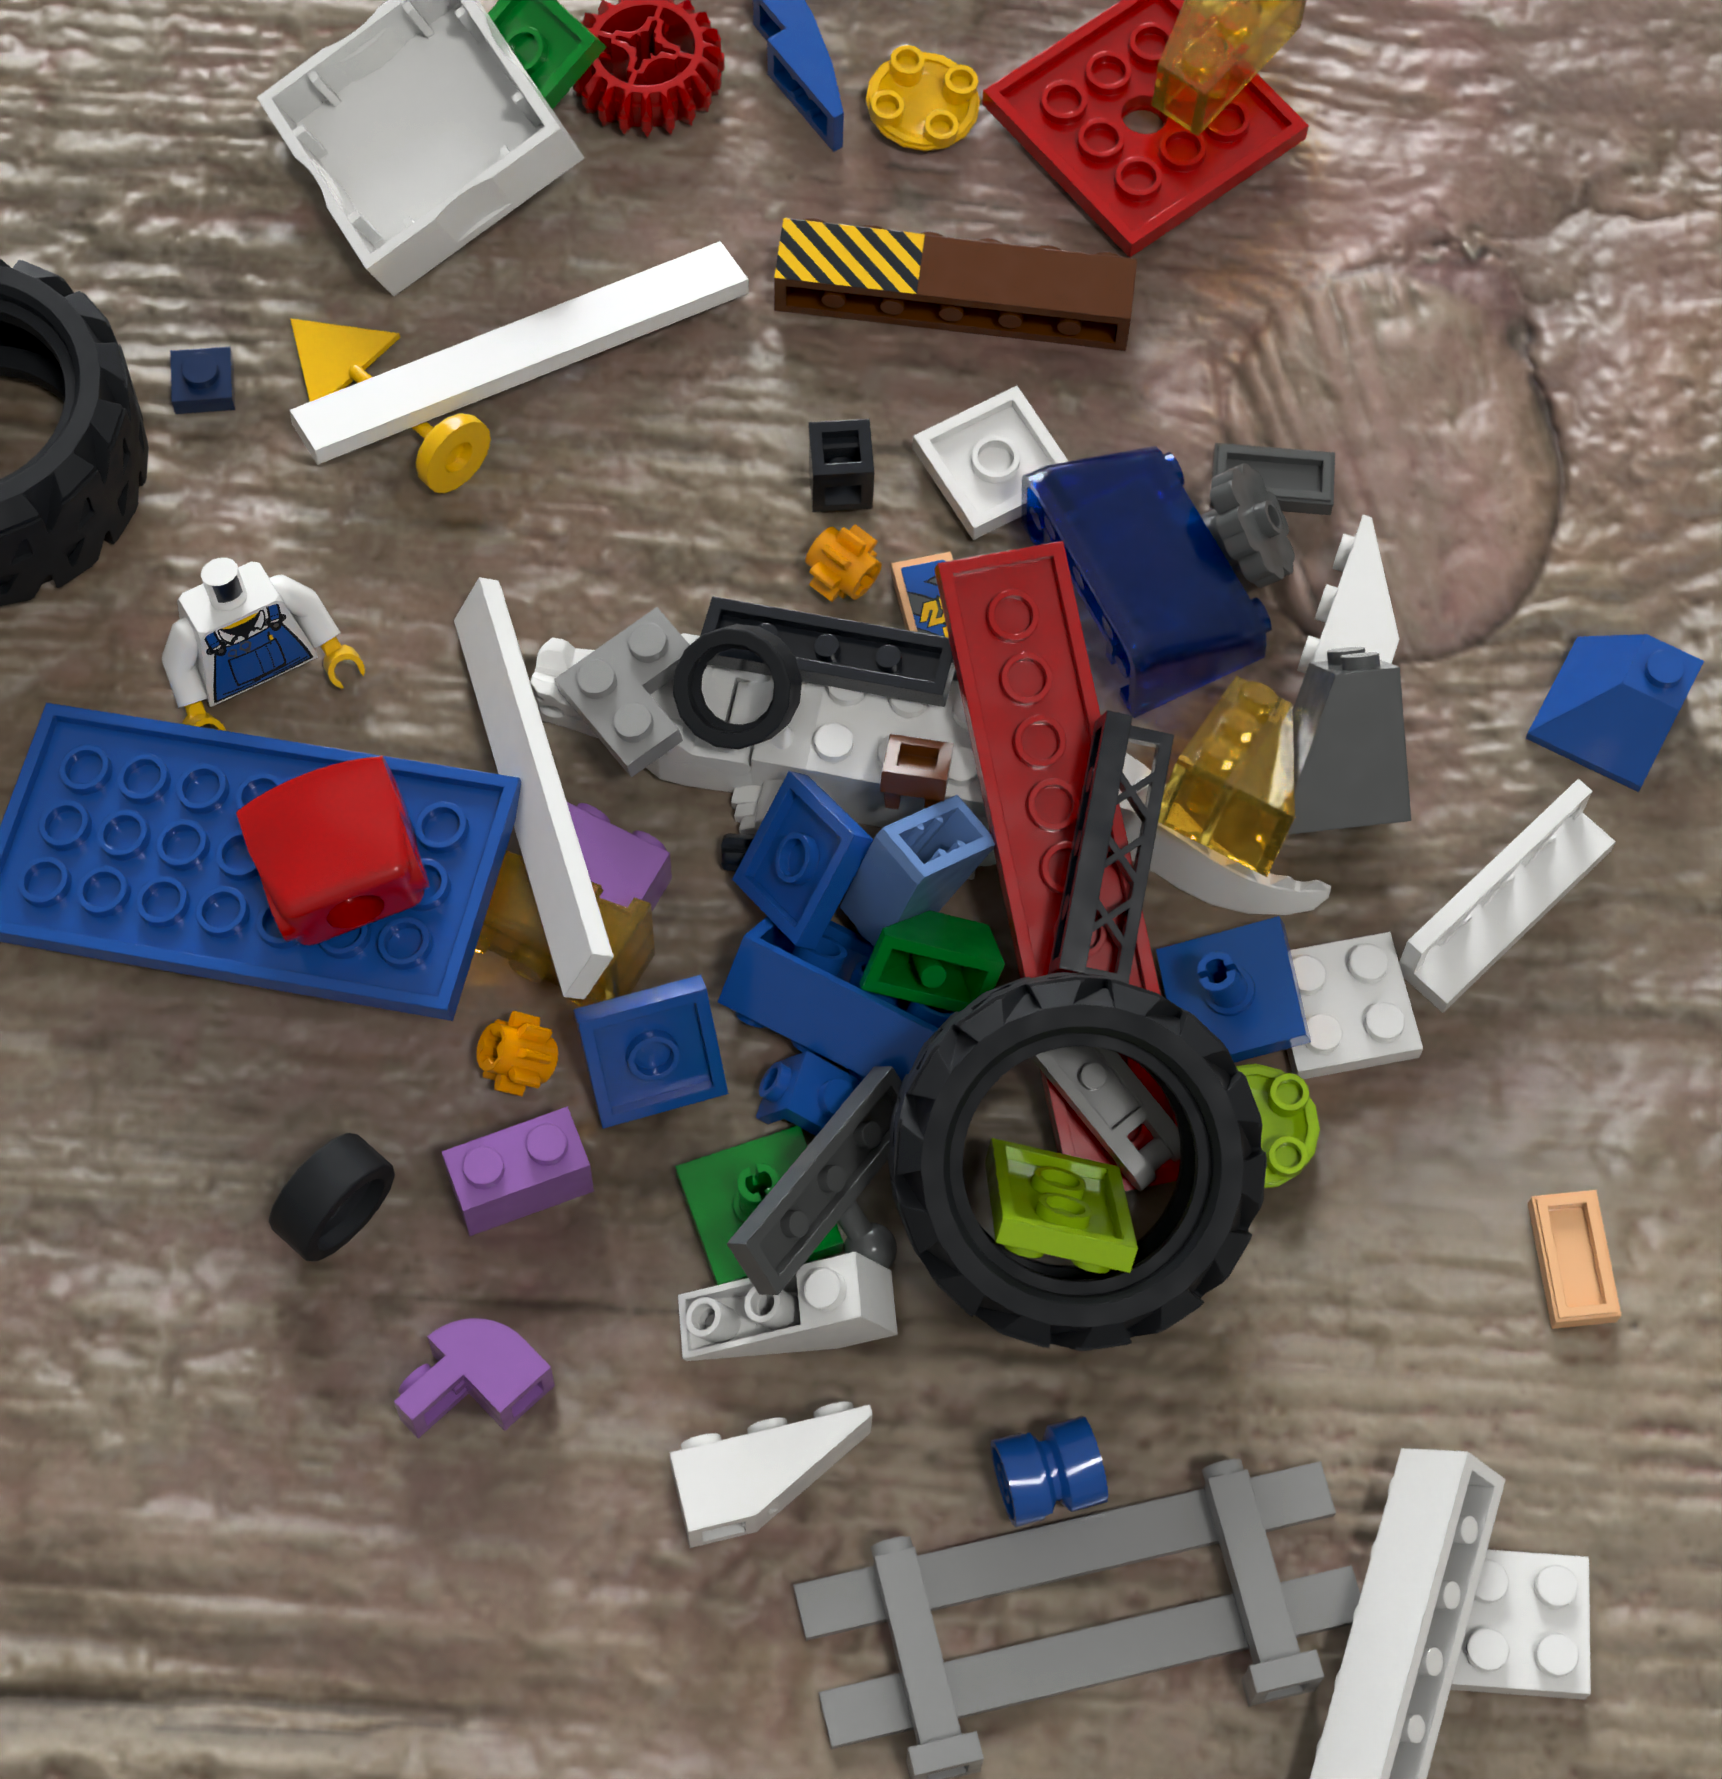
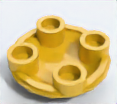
M912 45L900 46L894 49L890 60L881 64L869 80L866 104L870 119L883 136L902 147L921 151L948 148L965 138L977 122L980 98L977 91L978 77L971 67L957 64L943 55L923 52Z

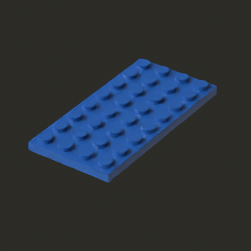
M46 703L0 825V942L453 1021L516 820L521 780L519 777L383 756L404 799L416 834L418 851L430 887L424 889V896L421 902L412 908L316 945L307 946L301 944L296 939L286 942L280 933L271 912L259 872L248 852L236 812L268 790L305 773L349 760L379 757L380 755Z

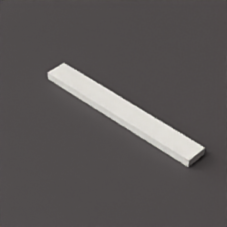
M721 241L293 408L290 410L291 422L318 465L749 293L748 278Z
M479 577L455 617L454 623L498 774L519 777L521 780L514 829L563 997L585 999L613 959V952L502 588L497 580Z

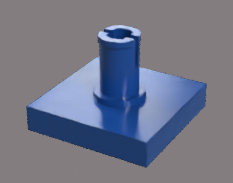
M788 771L732 880L795 946L815 950L874 839L808 775Z
M1280 916L1156 949L1166 999L1183 1010L1192 1013L1224 1043L1234 1063L1311 1043L1285 924Z
M701 975L573 1009L596 1109L603 1129L729 1094L707 988Z

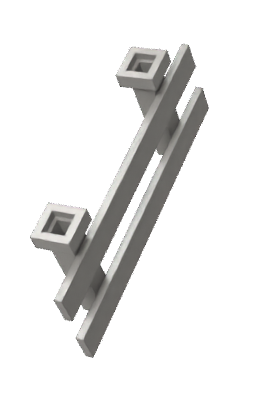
M1241 1459L1224 1460L1211 1464L1202 1470L1205 1480L1204 1489L918 1556L915 1547H913L911 1537H894L880 1541L871 1547L874 1566L794 1584V1593L806 1641L887 1622L900 1673L819 1692L831 1749L914 1730L917 1745L908 1747L906 1757L910 1779H953L980 1772L984 1760L977 1731L962 1734L958 1719L1248 1649L1253 1665H1249L1241 1681L1249 1707L1315 1691L1325 1677L1317 1649L1300 1653L1296 1638L1353 1625V1614L1361 1596L1351 1565L1280 1582L1266 1532L1335 1516L1336 1511L1321 1461L1250 1478L1248 1469L1244 1470ZM1220 1545L1233 1594L948 1662L943 1661L931 1611L1206 1546Z

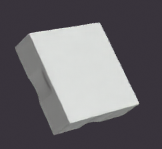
M388 0L356 31L344 39L323 48L257 97L294 157L315 177L322 190L327 209L366 270L393 296L403 291L585 158L479 0Z

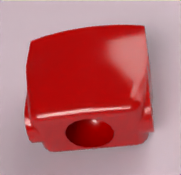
M383 755L349 760L305 773L268 790L236 812L248 852L259 872L271 912L286 942L296 939L301 944L307 946L324 942L416 906L424 896V889L430 887L418 851L416 834L404 799Z

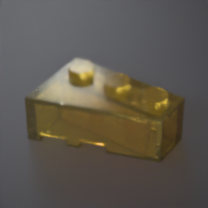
M1185 0L1158 63L1152 106L1199 136L1301 28L1307 0Z
M1236 676L1177 759L1164 789L1158 822L1267 877L1295 819L1293 703L1277 696L1270 687L1262 683L1247 681Z
M506 851L475 952L485 954L487 950H490L509 960L510 967L522 977L540 983L544 978L560 987L523 856ZM591 882L614 957L585 999L569 998L573 1003L583 1007L632 993L655 956L651 903L634 897L628 908L600 898L604 891L602 886Z

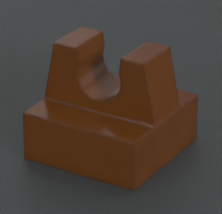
M890 734L880 783V792L884 793L885 808L898 810L902 795L925 799L924 809L944 801L954 743Z

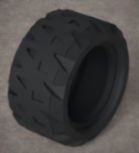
M0 258V376L19 378L37 384L55 394L64 402L60 420L45 446L28 463L0 479V606L31 600L36 596L41 585L51 580H54L57 588L62 587L98 561L103 541L114 544L119 539L138 507L139 486H143L147 479L149 446L143 425L142 412L120 344L118 345L108 319L86 294L80 291L74 293L65 279L59 275L23 260H18L14 267L11 268Z
M1068 972L1053 973L1034 978L1024 977L989 990L977 997L960 1012L956 1011L935 1031L923 1044L909 1074H906L903 1078L891 1115L890 1150L887 1156L894 1202L914 1251L920 1257L935 1283L967 1314L972 1317L973 1315L977 1316L1005 1336L1043 1348H1049L1050 1344L1078 1351L1131 1344L1130 1338L1165 1331L1204 1304V1301L1201 1299L1202 1296L1222 1284L1230 1276L1251 1240L1252 1234L1248 1229L1263 1203L1267 1164L1266 1152L1261 1149L1262 1119L1245 1075L1236 1068L1228 1049L1220 1039L1192 1013L1183 1010L1158 993L1102 975ZM1071 1046H1089L1116 1051L1130 1057L1141 1065L1157 1082L1169 1101L1176 1119L1180 1138L1179 1173L1170 1201L1162 1215L1151 1229L1136 1241L1138 1250L1131 1273L1110 1269L1107 1273H1093L1083 1270L1076 1265L1046 1264L1016 1255L1002 1244L996 1243V1240L983 1229L974 1216L966 1194L963 1177L964 1143L969 1125L977 1107L989 1089L1005 1073L1028 1058L1053 1049Z

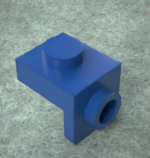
M809 1051L799 1053L774 1063L765 1073L759 1087V1095L763 1098L756 1118L766 1124L786 1119L817 1136L861 1083V1080Z

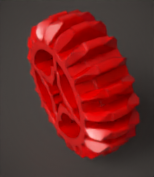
M601 0L598 14L585 13L582 24L606 48L573 85V90L576 91V96L582 97V105L587 113L598 112V118L601 120L603 127L619 121V128L624 136L633 126L641 127L648 138L653 127L663 126L671 135L675 128V121L680 120L692 126L696 118V111L708 112L709 106L712 103V96L719 95V90L722 86V71L725 69L724 53H721V37L716 28H711V21L708 19L707 12L695 13L691 0H684L678 4H674V0H618L619 4L616 5Z

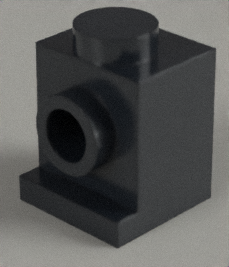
M870 419L808 422L812 512L873 509L874 461Z

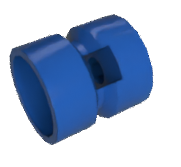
M1079 1416L1047 1425L1042 1441H1039L1030 1432L1025 1434L1020 1432L991 1440V1455L998 1487L1008 1517L1014 1527L1044 1520L1046 1516L1053 1513L1056 1501H1059L1070 1512L1108 1501V1486L1101 1454L1086 1417Z

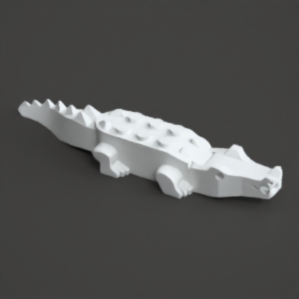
M686 633L681 634L690 645L700 637ZM552 637L540 648L537 655L535 672L530 681L541 720L598 738L559 692L554 680L595 650L575 648L563 639ZM707 665L702 675L701 690L706 705L716 717L727 723L743 725L756 721L767 711L773 699L774 682L772 676ZM674 678L651 694V697L679 728L683 741L646 768L661 780L684 786L733 793L731 807L736 809L734 820L740 823L739 834H756L788 771L808 775L856 823L883 828L923 810L925 799L903 795L901 796L898 810L885 808L884 793L880 792V783L890 734L954 743L945 800L958 795L989 831L958 681L952 680L945 707L802 682L800 704L791 722L772 739L739 750L715 747L692 733L678 713L673 697ZM1126 753L1123 774L1133 786L1150 775L1151 770ZM1148 785L1136 792L1144 805ZM1165 785L1150 871L1156 873L1176 888L1210 905L1246 914L1290 915L1312 911L1329 898L1331 885L1320 880L1303 882L1294 880L1290 876L1275 875L1254 865L1248 859L1237 856L1219 842ZM1125 799L1120 803V808L1129 844L1139 837L1142 821L1128 800ZM1137 847L1130 851L1133 862L1135 861ZM994 850L989 853L979 866L996 864ZM975 871L969 876L968 879H974Z

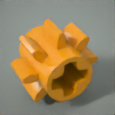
M856 524L850 530H847L845 527L841 528L840 531L833 526L827 528L813 542L805 558V563L811 567L809 573L814 576L809 585L831 602L838 595L843 599L847 595L853 600L860 598L873 585L882 568V563L876 559L877 553L873 551L878 541Z
M512 1011L509 1022L496 1019L494 1023L484 1029L477 1045V1063L484 1070L483 1078L495 1080L494 1090L517 1096H523L526 1086L538 1089L541 1084L547 1082L553 1075L558 1062V1046L551 1037L552 1029L541 1027L540 1017L518 1011Z

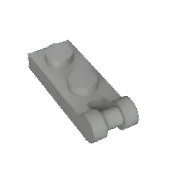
M1071 1046L1053 1049L1031 1057L1115 1160L1125 1178L1137 1190L1142 1191L1157 1178L1155 1171L1169 1159L1174 1162L1180 1160V1138L1177 1125L1116 1051L1098 1047ZM1143 1123L1150 1131L1153 1139L1138 1151L1127 1138V1135Z

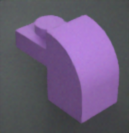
M471 1318L448 1323L427 1336L432 1354L438 1362L433 1367L429 1364H424L414 1370L400 1385L398 1390L400 1396L394 1403L400 1420L418 1439L468 1394L506 1431L546 1395L555 1384L551 1366L517 1332L496 1321Z

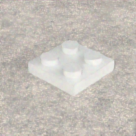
M1018 386L1008 389L913 436V450L973 540L1076 490L1078 487V474Z
M1390 932L1290 950L1311 1038V1043L1286 1049L1293 1074L1298 1075L1302 1079H1309L1420 1057L1423 1045Z
M1487 1550L1450 1690L1585 1700L1591 1694L1589 1557Z

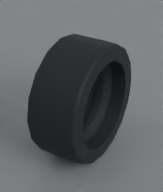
M735 624L702 634L684 650L674 671L673 697L680 718L695 736L715 747L739 750L772 739L791 722L800 704L802 677L794 654L781 638L759 626ZM732 648L748 650L759 656L770 669L774 682L773 699L767 711L756 721L743 725L727 723L716 717L706 705L701 690L702 675L709 661L720 652Z
M346 1133L332 1139L301 1165L281 1190L272 1206L269 1217L272 1230L306 1261L318 1262L334 1254L369 1222L382 1205L391 1190L395 1177L393 1165L358 1134Z

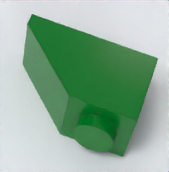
M929 910L882 928L860 980V986L865 991L960 1012L977 997L995 988L1005 962L988 924Z

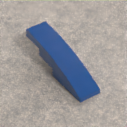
M753 0V25L767 41L768 76L833 152L843 147L844 111L833 63L809 6L805 0Z

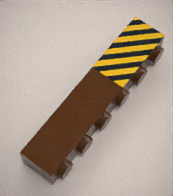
M783 218L774 276V311L1126 351L1132 314L1137 259L1120 257L1111 252L1092 254L1061 250L1050 245L1031 247L1004 244L989 238L969 240L944 237L935 232L912 233L885 230L875 225L859 227L826 223L814 218L803 220Z

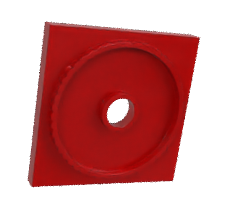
M1121 0L984 89L982 105L1129 258L1304 141L1309 127L1184 0ZM1149 111L1157 115L1164 126L1157 132L1142 134L1128 128L1123 120L1132 112Z

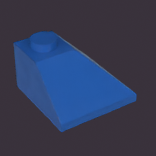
M1648 634L1578 636L1525 739L1639 792L1704 661Z

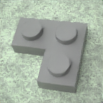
M658 607L651 610L554 679L559 692L631 778L683 741L679 728L651 697V694L674 678V671L681 656L690 644Z

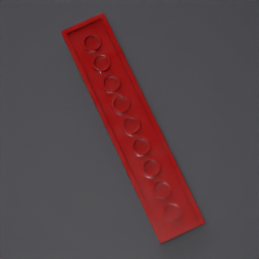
M1063 541L941 562L934 568L987 822L995 843L993 850L1020 978H1034L1048 974L1094 724L1101 717ZM1119 803L1115 809L1111 837L1119 849H1122L1128 845ZM1129 852L1124 856L1133 868L1131 854ZM1115 862L1104 869L1099 900L1108 913L1127 901L1130 884ZM1142 910L1129 984L1160 994ZM1125 911L1113 918L1120 931H1122ZM1101 926L1092 933L1086 967L1114 973L1118 947L1104 926ZM1117 1052L1177 1125L1169 1101L1153 1077L1130 1057ZM1040 1069L1057 1153L1117 1166L1115 1160ZM1143 1123L1127 1135V1138L1138 1151L1153 1139L1150 1131ZM1169 1159L1155 1171L1157 1178L1147 1187L1177 1181L1180 1160L1174 1162ZM1121 1172L1125 1191L1135 1190L1136 1188Z

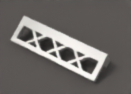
M1577 779L1407 941L1399 961L1403 978L1442 1013L1611 852L1616 841L1583 813L1592 790L1581 780Z

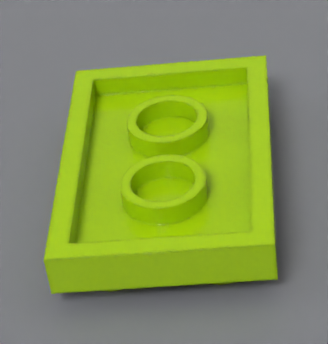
M991 1138L985 1158V1168L996 1243L1003 1244L1010 1252L1026 1258H1040L1047 1254L1069 1259L1077 1267L1093 1273H1107L1110 1269L1131 1273L1138 1247L1118 1166Z

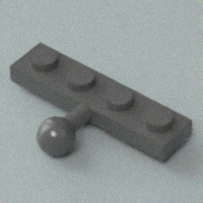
M893 1066L873 1067L727 1242L728 1247L759 1295H779L837 1222L847 1235L844 1244V1254L856 1251L887 1269L893 1264L897 1254V1243L894 1235L885 1226L869 1222L856 1201V1198L888 1160L891 1115L902 1084Z

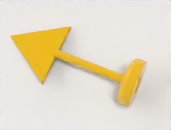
M290 318L310 402L342 390L353 381L360 383L372 378L365 370L401 338L399 333ZM458 413L449 416L435 427L428 422L411 427L424 438L415 462L417 475L426 486L436 493H447L459 488L475 474L488 454L491 442L490 430L483 422L471 414Z

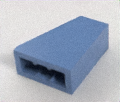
M958 795L889 824L876 834L840 908L855 924L860 935L875 947L882 928L929 910L939 912L994 849L995 843L992 834Z

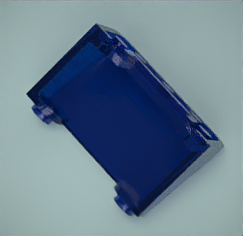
M1156 446L1045 465L1023 475L1021 486V523L1034 546L1042 543L1064 542L1072 583L1106 640V656L1111 665L1117 663L1121 674L1125 678H1129L1130 684L1121 687L1119 694L1133 718L1265 658L1267 646L1266 633L1272 630L1271 620L1263 603L1257 597L1249 598L1183 487L1185 483L1184 476L1177 459L1171 452L1163 454Z

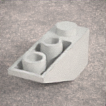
M1362 515L1356 536L1343 534L1332 569L1342 571L1343 574L1338 588L1328 584L1325 586L1315 620L1325 622V626L1320 639L1308 636L1297 669L1299 672L1306 673L1309 663L1328 661V650L1347 647H1364L1365 652L1379 653L1380 660L1392 663L1399 642V635L1372 517Z
M856 1251L803 1264L779 1295H759L749 1278L678 1295L682 1357L686 1361L838 1349L898 1335L891 1270Z
M837 1402L817 1409L813 1413L814 1418L788 1424L786 1418H770L747 1428L748 1434L724 1440L721 1439L720 1434H703L684 1441L681 1444L682 1450L670 1452L671 1470L690 1548L755 1533L871 1433L872 1410L870 1405L854 1408L852 1402Z

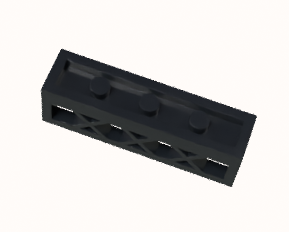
M712 596L701 632L702 635L735 624L759 626L781 638L794 654L802 682L945 707L952 680L958 681L950 641L948 637L715 596ZM732 648L722 651L708 663V665L772 676L770 669L764 661L748 650Z
M1107 710L1094 724L1047 975L1060 972L1102 975L1129 984L1174 739L1173 734L1132 726V715ZM1128 742L1155 748L1151 774L1133 786L1123 774ZM1148 785L1144 805L1136 792ZM1127 799L1142 823L1139 837L1122 849H1119L1111 837L1116 805ZM1137 847L1134 867L1132 868L1124 855ZM1115 862L1130 884L1127 901L1108 913L1100 902L1099 895L1104 869ZM1125 911L1122 931H1120L1113 918ZM1101 926H1104L1118 947L1114 973L1086 967L1092 933Z

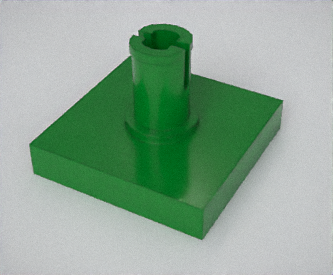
M499 0L488 12L489 17L552 110L606 48L592 32L557 0Z
M795 1126L675 1166L680 1188L715 1285L748 1278L728 1247L727 1242L807 1148L801 1127ZM835 1224L804 1264L843 1251L844 1242L837 1224Z

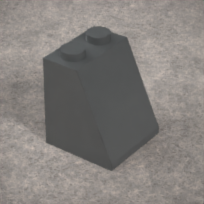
M1364 647L1328 650V661L1312 662L1308 665L1259 803V818L1284 835L1411 821L1400 667L1380 660L1379 653L1365 652Z

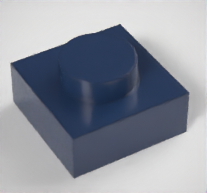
M230 346L170 350L171 400L175 414L235 410L234 358Z

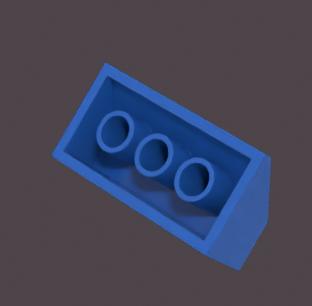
M765 917L743 936L718 999V1003L734 1010L735 1015L744 1023L758 1028H769L791 1039L794 1047L801 1052L809 1051L818 1057L824 1056L848 1068L849 1073L861 1081L873 1067L893 1066L900 1080L903 1081L904 1076L909 1074L923 1044L955 1013L954 1011L862 990L860 980L874 947L861 935L830 921L816 949L813 950L795 946L768 917Z

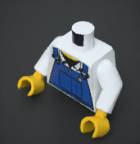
M217 558L208 562L201 571L203 584L181 594L177 600L180 619L172 625L162 655V662L178 708L184 706L187 713L182 724L198 727L210 724L211 729L226 731L224 725L205 711L202 700L206 699L209 706L213 707L318 658L315 648L319 646L325 653L323 658L325 672L336 687L344 688L338 676L334 673L336 665L342 660L354 661L362 676L365 675V667L360 656L352 647L340 644L336 637L341 633L318 595L311 588L284 575L269 578L258 562H249L238 567L229 558Z

